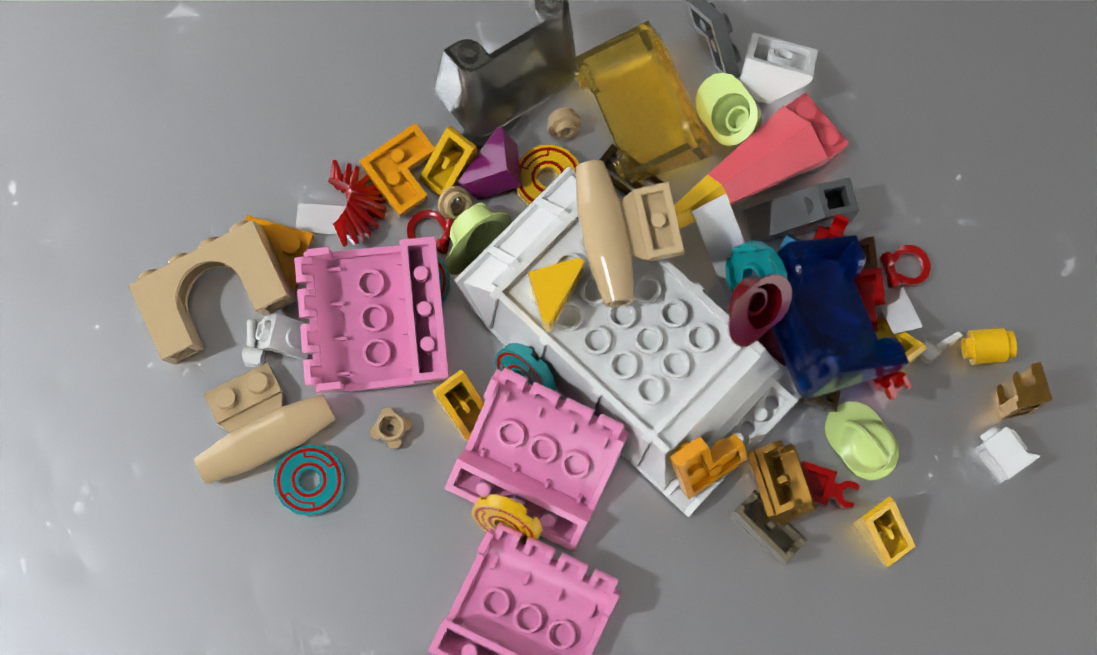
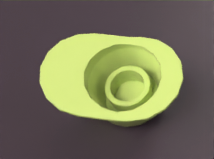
M718 73L704 80L696 96V110L700 119L721 145L730 147L741 144L761 126L762 115L758 105L741 81L734 75Z
M477 203L462 212L454 220L450 229V238L454 246L447 256L446 271L451 275L461 274L512 223L511 216L507 212L499 211L494 213L484 203Z
M854 401L839 404L837 412H830L825 422L826 438L831 447L856 476L866 480H879L892 472L899 459V445L892 432L876 412L867 405Z

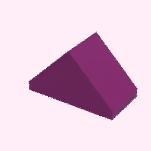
M497 126L458 182L477 200L522 186L517 143L503 128Z

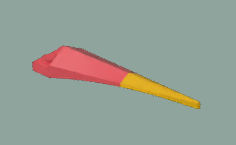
M805 92L788 105L782 106L674 204L679 229L696 222L692 214L693 210L726 194L730 205L779 183L821 167L844 151L850 143Z

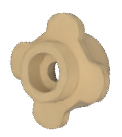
M387 407L380 411V417L377 419L376 425L370 428V435L375 440L381 439L386 442L389 448L397 449L402 445L401 439L405 432L411 429L412 423L408 417L401 418L398 414L394 413L392 408ZM389 425L394 426L393 431H388L387 428Z

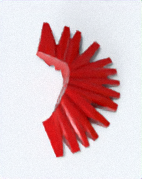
M333 160L328 182L335 189L341 190V193H345L347 198V205L343 213L333 225L343 247H346L348 245L347 237L354 245L359 244L358 238L361 241H365V236L370 237L372 235L369 228H379L380 225L374 219H384L385 214L382 211H386L387 207L382 204L386 203V199L381 198L383 195L375 184L366 186L371 180L368 175L358 180L359 166L356 165L352 171L351 163H347L344 174H342L337 160Z

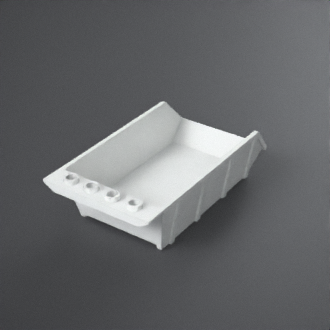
M567 167L454 281L483 326L503 345L519 343L527 346L534 352L531 356L536 361L542 359L547 364L554 377L555 392L561 394L560 398L566 402L567 398H570L593 409V415L598 418L603 414L624 424L623 430L628 431L629 435L621 455L680 511L689 517L731 472L691 499H688L680 488L670 460V456L675 453L676 449L680 445L692 442L700 436L710 450L714 443L721 439H727L735 433L743 442L747 454V452L757 446L803 397L804 386L783 368L758 341L747 347H739L734 344L729 336L728 323L730 316L707 296L705 289L699 283L695 285L667 259L648 262L632 258L634 301L621 307H605L588 264L577 212L576 172L572 168ZM579 257L585 261V271L549 333L543 329L530 287L528 272ZM774 399L778 407L773 410L768 409L765 405V400ZM746 423L752 425L754 433L750 435L744 434L741 426Z

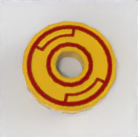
M539 145L529 149L519 159L522 186L515 188L519 198L529 206L548 187L539 182L540 174L545 171H551L558 177L567 167L572 168L576 172V166L579 165L577 158L567 149L557 145Z
M488 495L486 499L481 496L477 499L471 514L475 522L484 531L487 532L489 528L496 530L499 522L522 532L523 534L519 542L526 544L529 536L538 540L543 529L537 517L534 516L531 519L526 515L528 510L525 506L501 495Z

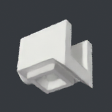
M995 425L979 436L983 443L975 448V451L999 483L1010 479L1041 457L1026 452L1028 450L1027 446L1014 429L1009 430L1008 427H1005L1001 430L998 425Z

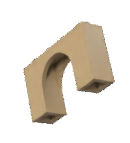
M253 220L240 221L230 227V232L219 238L210 237L199 244L198 249L188 254L180 253L168 260L169 264L158 270H147L137 277V281L128 285L161 360L176 364L205 349L189 314L188 297L195 281L211 269L220 267L232 268L240 277L255 311L264 316H268L297 301L262 226Z

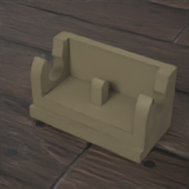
M756 489L730 515L781 565L787 563L808 541L790 522L780 525L768 518L761 495Z

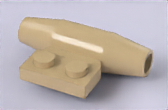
M602 160L586 161L576 166L577 212L590 270L605 307L615 308L628 305L634 301L632 258L653 262L684 255V247L669 182L633 189L632 192L619 200Z
M266 362L204 393L217 424L220 428L227 431L228 434L193 460L205 484L216 482L250 471L301 445L336 418L323 394L283 406L285 395L269 363Z

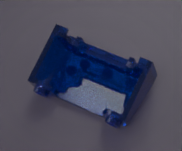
M856 235L788 242L777 252L787 272V280L792 288V299L785 316L772 329L795 388L802 397L811 398L828 394L897 372L909 364L905 350L899 340L895 337H884L880 340L877 338L854 281L863 271L866 261L865 254Z

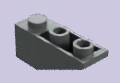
M845 178L817 184L746 208L743 212L750 239L762 242L785 237L787 233L794 235L817 230L819 226L824 228L830 227L836 214L849 218L848 223L854 220L859 208L851 179Z

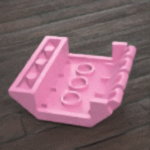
M435 236L400 240V245L335 252H332L329 247L307 249L304 252V257L294 258L296 283L306 284L307 287L297 290L299 318L309 319L310 324L300 325L302 354H312L313 359L303 360L305 386H315L316 393H343L414 386L449 378Z
M504 368L503 371L497 369L483 396L486 400L464 451L457 458L444 489L472 503H476L477 499L481 496L485 499L488 495L493 494L508 497L525 506L528 510L526 515L531 519L534 516L539 519L543 528L540 536L574 552L621 454L629 432L623 430L624 424L603 414L598 418L593 415V409L570 398H567L565 402L560 399L561 394L539 383L527 384L528 378L507 368Z
M499 522L496 530L489 528L477 550L478 555L447 618L443 619L428 653L432 655H592L621 594V591L615 589L619 579L598 569H595L592 577L586 575L588 564L563 552L559 560L552 558L556 550L555 548L530 536L526 544L519 542L523 534L522 532Z

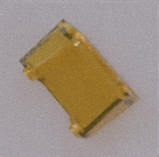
M649 21L574 57L579 68L574 71L576 79L582 89L588 87L594 94L618 149V152H616L618 159L613 161V164L621 180L626 179L630 183H634L714 155L663 39Z

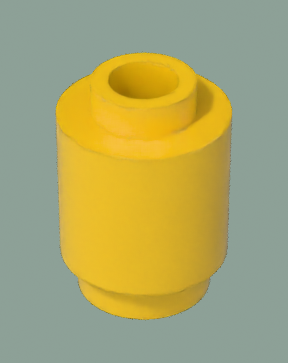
M1003 327L969 330L967 337L962 338L961 341L962 355L964 359H969L971 365L1007 362L1009 358H1015L1017 355L1015 333L1013 330H1005Z

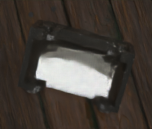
M535 0L534 12L539 19L538 25L490 54L481 44L471 39L460 40L443 50L434 92L470 135L485 137L492 134L497 126H505L574 82L578 65L569 2L567 0Z

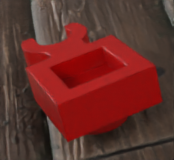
M806 461L801 462L816 505L826 507L829 499H833L837 506L842 509L850 510L854 507L855 503L846 501L843 498V491L849 489L857 492L860 486L856 482L844 481L841 484L835 482L836 471Z

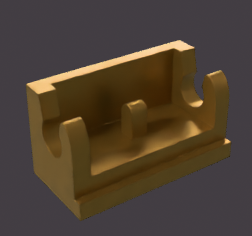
M1041 362L1031 364L1030 368L1020 375L1018 372L1013 373L1011 383L1015 395L1009 399L1005 396L1004 388L1001 384L996 387L995 396L1000 409V413L997 414L999 421L1034 413L1053 400Z
M782 440L757 450L747 452L768 518L780 525H784L817 510L795 445L791 443L784 446Z

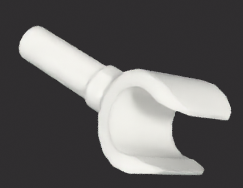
M254 319L247 320V341L242 351L244 363L250 368L262 365L265 359V350L255 348L256 320Z
M961 332L954 333L940 341L937 345L927 339L923 343L926 350L918 358L925 364L932 363L941 352L963 338Z

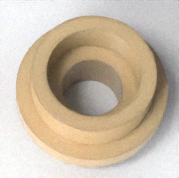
M568 107L559 108L548 117L547 129L553 137L569 138L581 126L580 116Z
M451 186L445 189L438 200V210L446 219L452 218L455 220L462 212L472 207L469 193L460 186ZM456 198V203L450 207L451 202Z

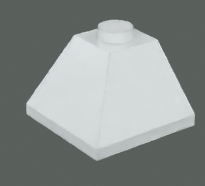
M753 32L739 81H741L753 97L756 104L761 102L769 104L812 82L818 50Z

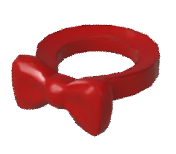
M427 209L419 211L412 216L407 225L408 239L416 238V227L422 220L428 218L435 219L444 229L442 237L436 239L437 251L442 255L447 254L449 242L451 241L450 229L454 219L448 218L446 220L435 210Z
M904 245L893 253L887 251L880 257V262L885 267L888 288H896L900 284L916 286L924 282L930 274V260L927 254L917 246ZM911 254L921 263V273L918 277L908 278L896 272L894 263L901 255Z

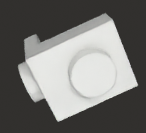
M278 313L265 316L256 329L255 338L258 340L256 348L265 351L271 350L298 360H307L308 354H302L300 325L308 323Z

